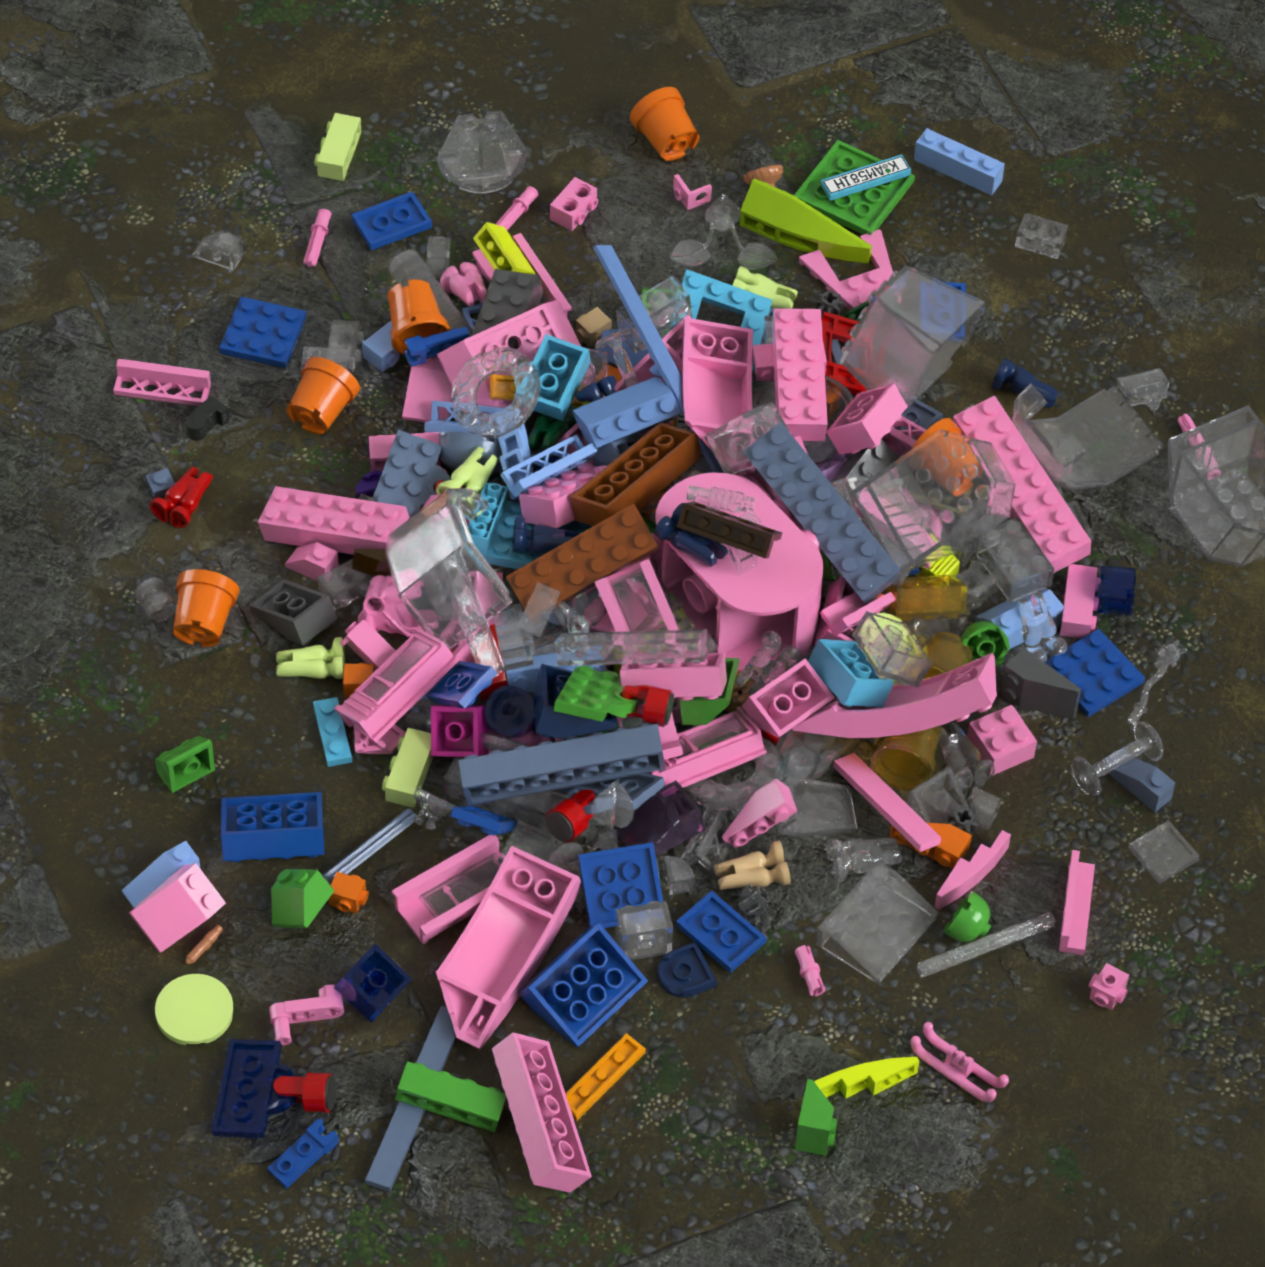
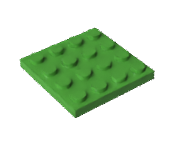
M837 140L794 196L831 220L860 234L872 235L914 183L915 175L911 174L830 201L821 187V180L883 161Z

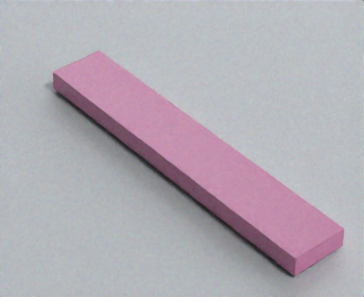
M855 753L834 760L833 767L919 852L941 843V837Z

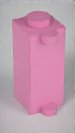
M364 619L359 624L354 621L345 630L348 635L340 642L342 646L347 644L366 664H374V671L396 651Z

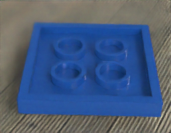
M240 297L219 347L220 354L286 368L306 320L307 313L300 309Z
M1100 629L1095 630L1044 661L1048 666L1081 688L1078 708L1087 717H1090L1142 685L1145 681L1142 673Z
M653 842L577 855L589 927L598 922L603 928L666 918Z

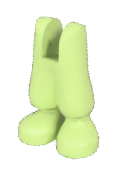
M742 266L739 267L733 283L735 287L771 299L772 304L770 308L792 309L793 301H795L798 294L797 290L778 284L764 275L758 273L751 274L747 268Z
M479 446L452 473L451 480L441 482L436 488L437 495L444 494L453 501L458 495L460 488L465 486L466 488L456 500V505L468 515L473 514L477 505L475 496L481 494L485 483H487L499 461L492 454L484 466L478 463L485 449Z
M336 637L330 650H327L322 645H314L277 652V676H303L318 679L333 676L336 679H343L345 651L344 646L340 644L343 637Z

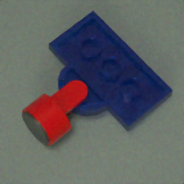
M230 1039L211 1132L213 1136L264 1138L269 1115L279 1114L289 1109L295 1102L303 1103L305 1112L329 1113L335 1104V1078L331 1073L308 1072L305 1077H296L290 1067L285 1064H279L282 1051L281 1041Z

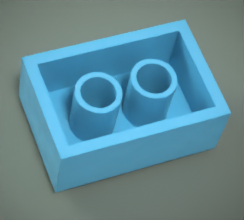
M546 334L517 393L520 406L563 421L591 363L589 349Z
M818 639L808 660L828 689L838 697L841 704L847 707H883L894 684L892 679L857 641Z

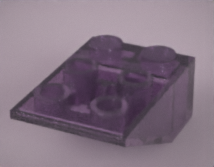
M675 780L646 800L616 831V835L626 847L653 842L655 855L658 856L703 832L705 826L700 808Z

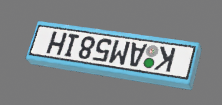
M901 154L821 180V187L831 201L911 175V169Z

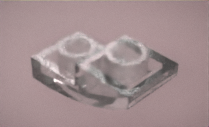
M428 237L426 278H441L443 272L449 268L451 237Z

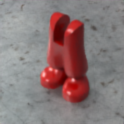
M192 466L166 491L164 499L158 497L150 502V511L164 523H167L170 519L172 526L185 528L190 523V515L195 512L202 495L213 479V475L203 472L198 478L199 470Z

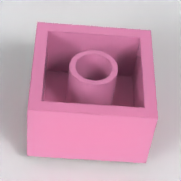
M1013 705L969 723L967 740L991 776L1034 758L1037 740Z

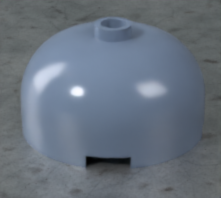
M447 431V434L440 432L439 444L442 445L439 457L444 466L454 472L478 446L485 449L478 463L484 466L493 454L499 461L491 475L498 473L502 469L499 457L503 454L498 438L491 439L490 437L463 432Z

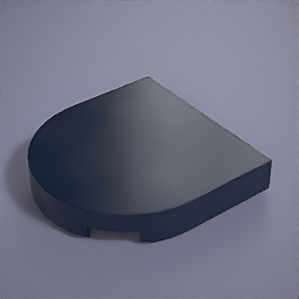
M696 941L668 952L663 956L658 966V982L667 993L673 996L691 997L717 987V980Z

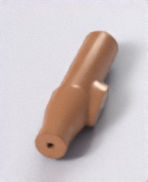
M217 924L186 956V964L194 963L212 946L223 931L220 925Z

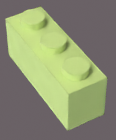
M335 113L332 121H329L327 124V135L321 140L320 154L317 153L315 156L314 166L317 167L318 176L344 181L361 135V118Z
M407 728L405 736H401L397 747L399 752L397 756L392 757L390 763L391 773L389 776H385L382 790L385 791L386 801L414 808L434 756H431V733Z

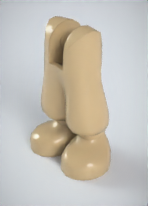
M780 840L771 843L769 853L766 855L760 851H755L714 865L716 876L722 877L718 880L720 890L747 887L750 884L753 887H766L773 882L783 886L790 885L791 883L787 863L784 862V853Z

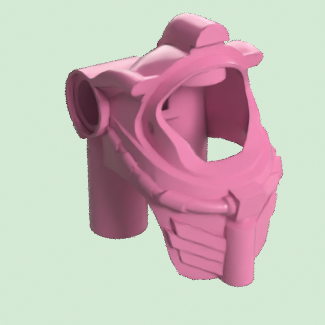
M416 567L392 576L377 575L373 577L364 599L363 610L358 615V624L364 619L377 632L383 630L406 637H411L415 634L416 628L425 632L440 628L436 611L432 609L414 610L406 602L407 600L422 596L421 586L425 585L422 570Z

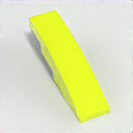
M902 1057L867 1062L839 1070L814 1082L826 1098L841 1091L846 1099L866 1088L874 1096L917 1074L920 1060L917 1057Z

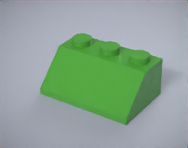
M725 658L727 682L722 696L711 700L704 699L703 697H694L691 700L685 701L679 700L682 725H707L729 705L740 663L739 658Z

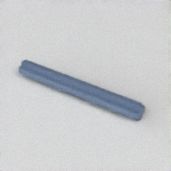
M406 809L322 876L331 886L336 872L350 873L416 821V814L411 809Z

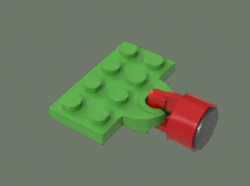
M576 666L555 701L554 711L601 722L604 721L608 713L621 718H626L628 715L643 719V723L658 724V726L665 727L670 720L674 693L669 689L648 685H626L622 687L620 676L615 672H600L589 666ZM639 699L645 700L644 707L638 706Z

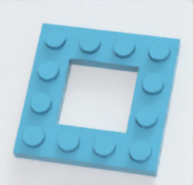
M686 269L667 334L687 315L692 319H696L700 303L704 301L743 315L740 327L753 329V345H760L772 300Z

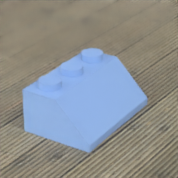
M1033 587L975 616L974 620L976 622L989 621L998 625L1009 639L1010 650L1061 624L1064 606L1050 589Z

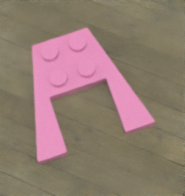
M880 229L874 231L872 235L864 234L860 236L862 240L872 245L871 261L876 269L839 281L820 250L799 256L800 265H805L816 280L820 279L826 285L828 291L835 292L837 295L840 294V301H843L844 306L849 310L890 289L900 305L901 299Z

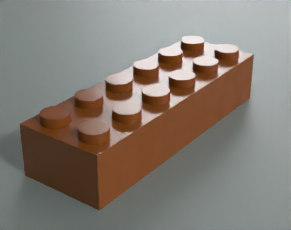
M660 422L570 496L575 521L595 526L633 503L638 510L641 509L702 457L698 435L694 432Z
M633 503L507 575L506 578L529 619L533 622L596 586L595 581L626 569L660 548Z

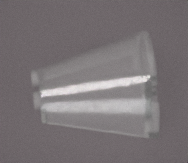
M502 111L486 112V116L481 119L476 118L474 114L458 115L437 156V164L442 175L449 182L452 181L458 185L459 189L472 193H490L507 187L522 172L526 162V147Z

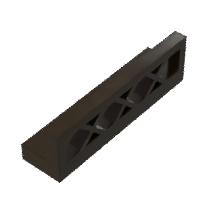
M695 501L683 503L677 523L678 528L765 559L770 556L773 542L781 540L782 536L780 531Z

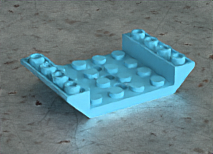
M485 483L465 532L464 539L485 563L520 569L541 557L529 552H512L514 522L516 515L522 516L521 506L517 503H507L508 487L497 483ZM574 520L559 527V529L575 531L581 534L593 526ZM526 523V528L531 530L536 524Z

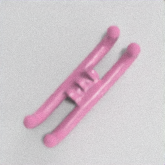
M931 1022L924 1023L923 1033L932 1045L946 1054L944 1063L923 1048L920 1037L913 1036L911 1038V1048L922 1061L980 1101L992 1102L996 1098L997 1093L995 1089H988L986 1092L966 1079L971 1072L996 1088H1004L1009 1082L1007 1075L1002 1074L999 1078L974 1062L973 1058L967 1057L963 1051L957 1050V1047L941 1039L934 1032Z

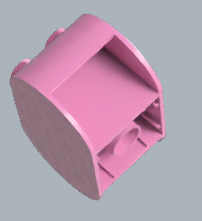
M704 473L680 481L671 487L659 501L655 516L656 526L663 517L669 516L671 518L679 504L695 501L780 531L782 536L781 540L773 542L770 556L766 559L723 544L729 552L723 559H717V563L712 567L707 566L691 554L677 549L671 541L663 539L662 561L654 572L671 611L674 614H681L683 624L710 653L725 652V658H739V671H749V673L754 675H769L795 666L805 659L813 649L818 629L823 560L816 536L810 530H800L792 522L789 510L779 498L771 500L758 485L748 479L727 473Z

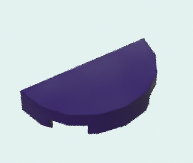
M373 471L362 477V480L355 487L356 499L374 496L383 471Z

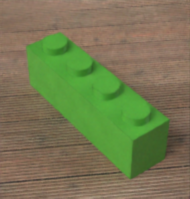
M407 1061L395 1100L495 1132L505 1104L506 1094L497 1088H487L478 1085L473 1080L459 1079L446 1071H435L421 1063Z

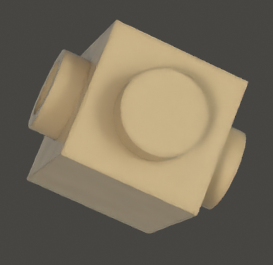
M596 307L590 312L582 314L576 320L575 335L580 342H584L589 348H592L599 344L604 330L612 329V320Z

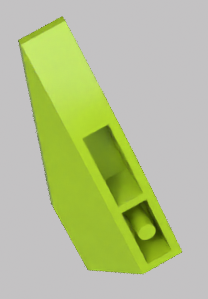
M754 178L740 210L739 226L800 251L811 253L820 250L824 257L869 264L871 261L872 245L794 195Z

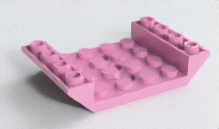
M558 299L544 303L464 339L438 353L437 357L460 403L521 409L523 417L534 411L520 406L519 401L490 399L489 376L496 374L525 377L528 370H521L518 366L519 359H525L529 363L530 368L546 334L578 346L581 345ZM509 338H515L518 341V349H511L508 346ZM590 365L582 380V389L594 383L596 376ZM463 409L468 421L473 418L466 409ZM483 412L479 416L485 424H490L495 420L489 412Z

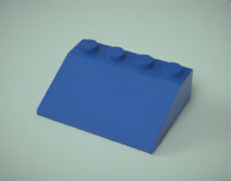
M311 792L221 798L223 861L239 862L247 859L262 861L268 858L290 859L296 856L316 857L324 855L322 793Z
M598 922L580 934L527 983L518 994L540 1018L577 1048L644 986L648 980Z

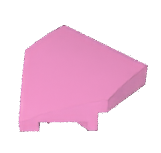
M353 723L356 753L393 754L397 750L400 737L406 734L405 731L394 724L375 743L369 739L359 724Z

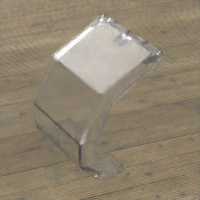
M1032 384L1024 389L1014 401L1011 421L1052 480L1070 491L1107 487L1159 455L1158 451L1163 448L1162 442L1154 433L1148 439L1146 438L1151 433V429L1141 417H1137V412L1128 402H1125L1121 407L1119 406L1124 402L1125 398L1116 387H1112L1108 391L1105 389L1099 391L1057 418L1030 420L1048 403Z
M470 488L447 489L391 532L386 542L385 556L399 599L421 628L430 635L442 640L449 650L460 643L455 636L464 640L478 629L477 625L481 627L496 616L491 609L500 613L512 604V600L508 596L509 590L472 541L465 517L472 521L488 508V502Z

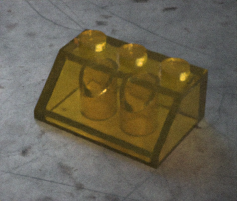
M953 575L900 577L885 589V595L892 592L896 598L888 606L889 612L902 621L912 620V617L930 620L940 615H944L945 618H957L959 614H966L967 585Z

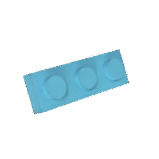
M337 697L313 701L328 767L352 763L344 723L334 709L339 704Z

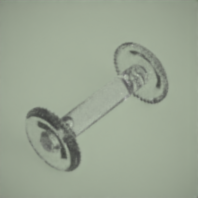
M630 329L607 335L595 344L596 349L607 346L613 349V357L626 388L639 383L627 351L622 347V341L634 334Z
M1140 721L1134 726V734L1137 739L1135 742H1131L1094 763L1092 766L1082 757L1074 758L1072 773L1079 787L1086 794L1097 796L1101 792V784L1098 779L1100 776L1111 772L1143 752L1149 759L1159 761L1163 756L1164 748L1156 730L1148 723Z

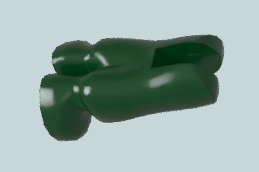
M570 405L563 421L536 412L538 418L528 438L529 449L536 451L540 443L543 444V451L556 445L577 423L572 410L577 408Z

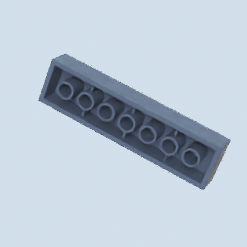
M781 421L743 451L805 530L813 532L821 550L866 605L904 575L902 570Z
M649 723L641 724L638 728H617L613 732L605 734L594 732L589 734L588 737H568L561 742L555 743L545 741L538 746H518L511 751L503 752L496 750L490 752L489 755H469L462 760H458L463 791L468 806L646 774L657 770H666L658 724L652 725Z

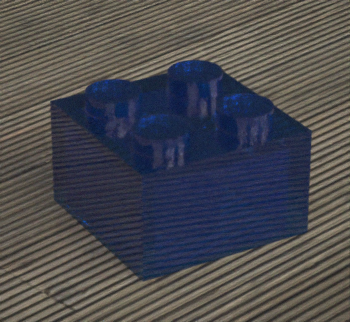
M374 944L341 978L334 988L372 1023L411 982L412 978L381 948Z

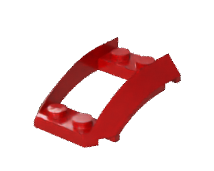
M823 312L822 337L827 360L825 375L831 388L857 395L861 392L885 386L888 383V378H886L885 374L887 347L885 344L888 330ZM832 339L869 349L868 372L833 363L831 359Z

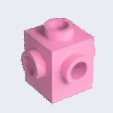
M1106 963L1100 974L1095 973L1088 987L1091 988L1089 999L1093 1000L1098 1006L1113 1010L1116 1003L1121 1004L1127 994L1126 986L1129 974Z

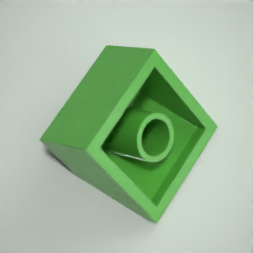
M201 736L186 740L180 746L170 751H165L155 758L157 773L172 793L215 771L212 742L210 739Z
M285 869L278 875L277 881L271 887L272 925L274 927L307 928L334 892V889L318 870Z
M808 1079L798 1121L795 1150L826 1156L828 1146L833 1147L838 1119L833 1118L834 1107L811 1079Z

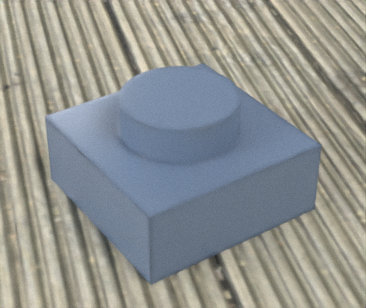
M168 468L146 475V482L154 498L165 495L166 491L175 484Z

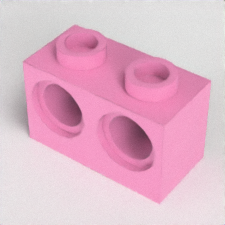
M574 177L550 204V220L573 231L578 224L581 225L586 215L596 208L598 204L597 188Z

